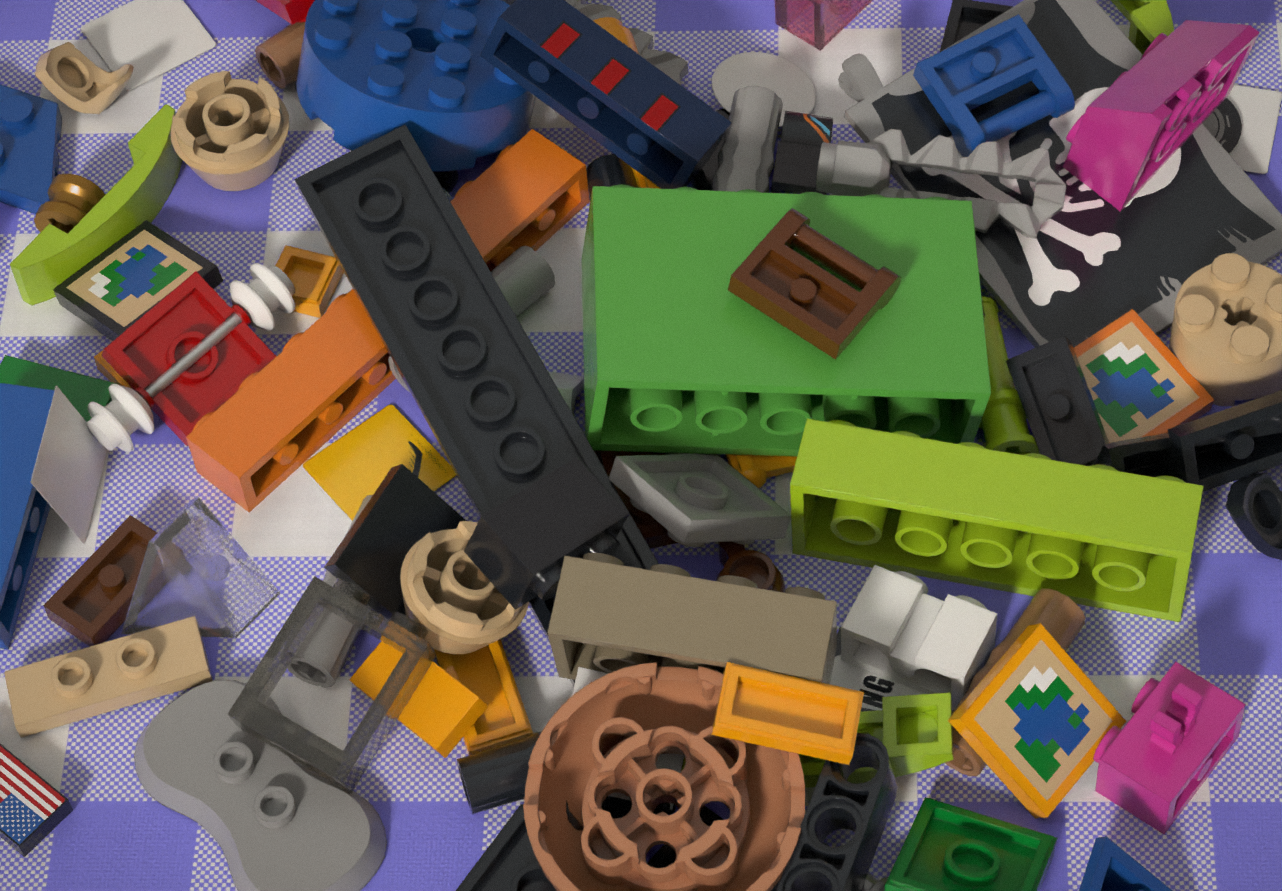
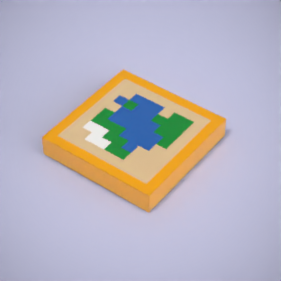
M1041 623L1027 626L948 719L949 723L1035 819L1048 818L1094 762L1095 751L1105 734L1113 726L1121 729L1126 723L1122 715Z

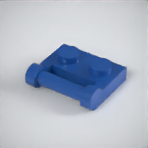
M1019 14L918 62L913 74L952 132L955 146L962 157H969L973 150L981 143L998 141L1048 115L1058 118L1075 108L1074 96L1069 85ZM1030 81L1039 90L1038 94L980 122H977L970 112Z

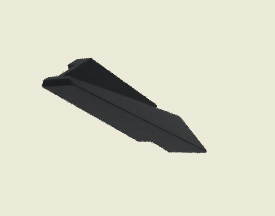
M1282 390L1170 428L1168 433L1103 445L1094 465H1107L1120 472L1150 477L1172 476L1183 480L1185 483L1203 485V492L1281 465Z

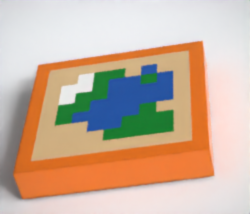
M1133 309L1074 347L1109 443L1168 433V429L1196 420L1209 412L1215 401Z

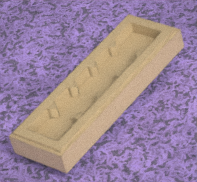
M195 616L4 672L15 727L21 738L213 681L201 630Z

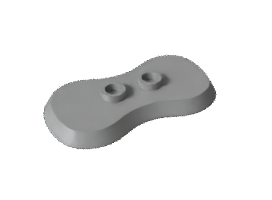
M214 680L199 685L182 694L162 709L144 728L137 740L134 753L135 770L146 792L163 806L196 821L214 837L223 850L234 885L238 891H361L376 874L385 858L387 845L385 828L374 807L356 792L334 783L314 771L296 751L278 706L266 693L250 684L236 680Z

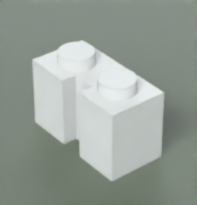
M874 565L841 626V660L923 694L950 692L952 706L956 707L968 691L975 674L986 665L992 650L995 648L997 613L988 610L976 599L964 595L952 596L947 594L944 601L927 594L928 587L917 576L904 571L892 572Z

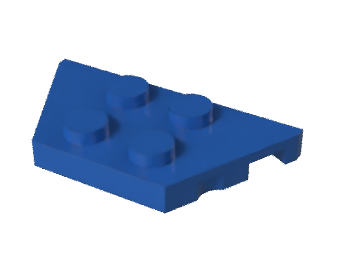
M0 84V202L36 214L41 204L50 201L47 192L54 176H58L59 154L56 147L57 143L61 140L62 115L58 103Z

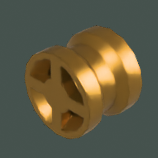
M59 174L54 177L47 193L50 201L41 204L34 218L35 226L41 232L50 223L68 234L106 194L99 186L82 176Z

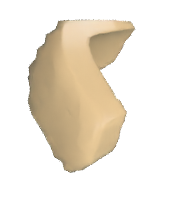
M67 42L48 50L39 57L35 76L46 89L69 108L85 114H100L122 92L133 74L134 67L131 64H126L116 71L107 72L96 66L76 49L72 43Z

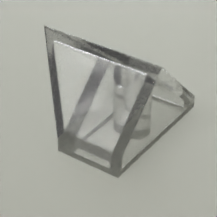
M196 497L149 541L121 634H134L195 616L202 637L237 638L270 605L280 592L203 501Z

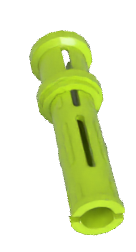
M983 296L981 298L991 395L979 428L984 432L985 448L1020 455L1028 453L1040 454L1035 438L1029 434L1027 417L1006 363L1008 356L998 318L997 303L992 298Z

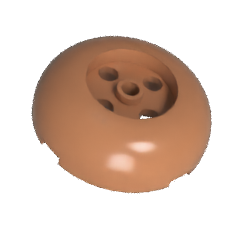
M657 662L622 668L596 679L576 692L556 711L542 730L528 762L529 770L525 785L523 808L529 841L545 876L557 891H771L780 881L783 871L794 853L801 834L800 826L805 815V783L799 754L711 735L723 674L702 666H698V670L683 667H658ZM660 754L683 755L686 759V764L680 773L672 769H658L656 767L657 758ZM612 793L625 794L632 801L630 812L622 818H612L610 812L602 810V804L606 797ZM566 800L569 811L584 826L583 830H576L568 821ZM711 801L724 803L730 810V817L728 819L713 821L711 826L706 825L701 820L700 812L705 804ZM666 802L676 805L679 809L672 815H668L665 812L658 813L657 815L653 813L659 804ZM664 844L670 846L676 853L675 862L665 868L649 866L646 862V855L655 845Z

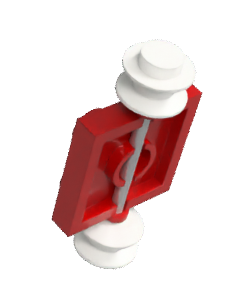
M253 263L250 266V274L253 281L248 285L238 280L230 283L233 304L230 307L195 271L105 347L102 357L131 388L111 384L108 389L112 401L104 407L96 402L88 404L87 408L92 418L87 422V426L97 441L110 451L118 447L125 452H131L134 446L130 435L137 429L146 434L154 432V420L151 411L153 410L188 447L186 437L193 431L197 422L207 413L215 412L238 391L242 382L249 375L260 372L276 357L249 328V325L272 330L275 327L272 313L277 308L286 313H292L295 310V303L292 295L295 294V287L288 276L274 265H270L267 268L262 264Z

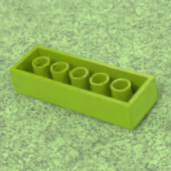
M807 418L790 482L792 554L871 568L877 565L893 572L904 571L916 576L1028 596H1035L1039 590L1049 588L1068 596L1079 605L1180 622L1204 486L1185 483L1183 480L1172 476L1150 477L1120 472L1107 465L1085 466L1055 461L1037 453L1020 455L986 449L982 445L972 442L955 444L921 438L907 431L890 433L856 427L852 423L842 420L825 422Z

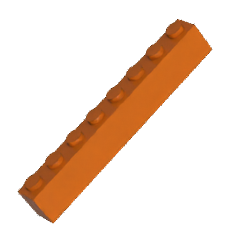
M531 129L516 144H510L502 150L496 161L474 181L466 182L457 191L454 199L450 201L490 272L521 246H528L537 251L590 202L586 164L534 129ZM353 289L347 294H342L334 299L323 316L305 332L294 335L286 343L283 351L260 372L249 375L232 397L215 412L204 415L197 422L193 431L186 437L197 473L249 513L396 379L389 367L388 359L390 354Z

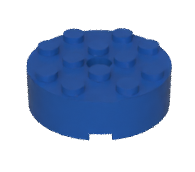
M315 0L306 16L296 82L297 95L302 108L310 120L320 118L335 130L333 140L351 151L406 124L432 171H454L474 168L476 158L494 152L500 154L507 146L516 144L526 135L530 126L536 97L480 56L499 16L510 6L503 0Z

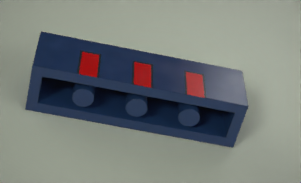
M515 0L499 16L480 54L482 58L661 189L686 187L710 160L732 124L731 121L565 0Z

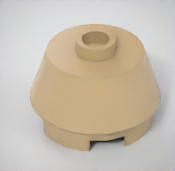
M230 71L209 74L189 85L185 89L186 100L172 117L171 142L178 156L204 182L216 189L241 191L253 188L268 179L278 166L289 130L288 111L273 87L260 77L258 84L247 79H231Z
M460 521L456 529L441 530L431 534L429 532L411 547L401 567V589L408 623L414 633L424 643L444 653L468 654L504 638L519 626L528 609L529 602L515 610L464 552L477 526V522Z

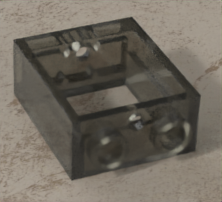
M314 576L227 715L241 730L334 785L352 793L436 656L430 643L424 640L428 631L416 621L397 611H394L390 619L367 607L371 598L349 582L337 578L333 586ZM325 608L403 653L344 750L337 748L265 705Z

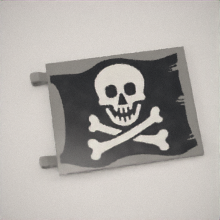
M1024 0L951 45L954 46L1019 14L1067 82L1074 96L1075 108L1072 111L1058 118L1048 115L995 141L999 145L1006 164L1038 148L1048 149L1051 169L1066 184L1063 209L1042 224L1036 239L1027 238L1000 217L997 218L986 233L975 231L980 282L1035 348L1062 336L1070 339L1074 348L1132 309L1158 336L1172 326L1176 297L1183 283L1199 269L1212 264L1219 255L1235 253L1243 256L1249 262L1264 265L1282 253V214L1203 124L1199 126L1121 211L1117 210L1063 168L1072 145L1066 140V137L1073 125L1095 99L1105 92L1123 72L1129 71L1137 64L1142 57V53L1095 0ZM858 53L844 60L842 63L844 72L838 78L839 85L848 96L859 102L845 111L844 118L865 143L872 141L889 129L901 130L910 155H913L938 135L953 139L952 132L914 78L915 68L883 87L874 67L865 55ZM1030 81L970 112L975 120L980 122L1038 94L1039 90ZM957 150L958 155H959V158H963V157L961 156V154L959 153V151ZM893 163L891 165V175L907 191H925L949 194L956 197H973L995 200L1002 203H1020L1033 206L1036 182L1024 179H1005L999 176L984 174H965L944 169L909 167Z

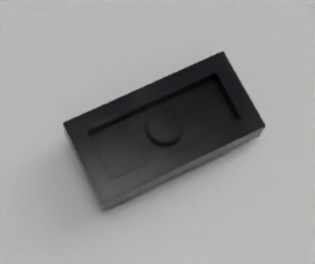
M1062 336L1006 360L1040 454L1055 461L1085 466L1094 465L1103 445L1108 444L1109 440L1071 340L1066 336Z

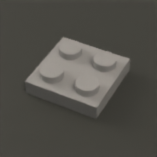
M717 454L616 456L609 476V480L630 497V502L635 508L649 513L668 530L667 534L672 540L688 547H702L705 543L731 541L737 544L750 545L755 540L784 539L791 520V515Z

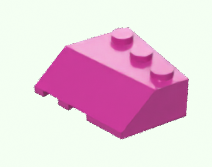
M1186 20L1169 36H1166L1164 33L1159 34L1146 49L1140 61L1129 71L1123 72L1105 92L1087 107L1085 113L1073 125L1066 137V140L1072 145L1063 168L1117 210L1121 211L1230 94L1260 32L1251 25Z

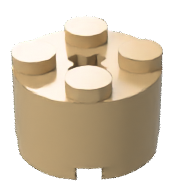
M1235 253L1219 255L1212 264L1199 269L1183 283L1175 301L1169 341V350L1214 398L1213 404L1218 406H1234L1235 400L1257 399L1282 390V275L1264 265L1249 262L1243 256Z

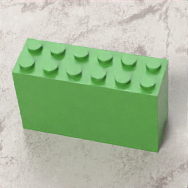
M624 184L611 187H592L581 263L585 437L593 450L797 456L807 418L825 422L842 420L852 423L856 427L890 433L907 431L921 438L955 444L974 442L991 395L972 201L948 200L943 197H929L925 199L890 198L878 194L838 196L823 195L817 192H804L801 194L761 193L751 189L735 192L697 190L691 187L675 189L635 188ZM792 208L810 219V227L878 270L885 266L902 277L898 289L888 304L873 315L836 360L728 291L733 272ZM797 248L793 249L800 255L804 256L805 258L815 263L822 269L826 270L833 276L837 277L844 283L848 284L855 290L859 292L861 291L860 288L853 285L846 279L842 278L835 272L831 271L824 265L820 264L813 258L809 257L802 251L798 250Z

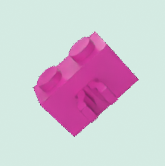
M1175 662L1160 682L1155 678H1150L1145 683L1132 705L1131 712L1134 715L1121 730L1117 726H1113L1099 743L1093 760L1099 763L1095 791L1157 831L1165 834L1239 737L1246 704Z

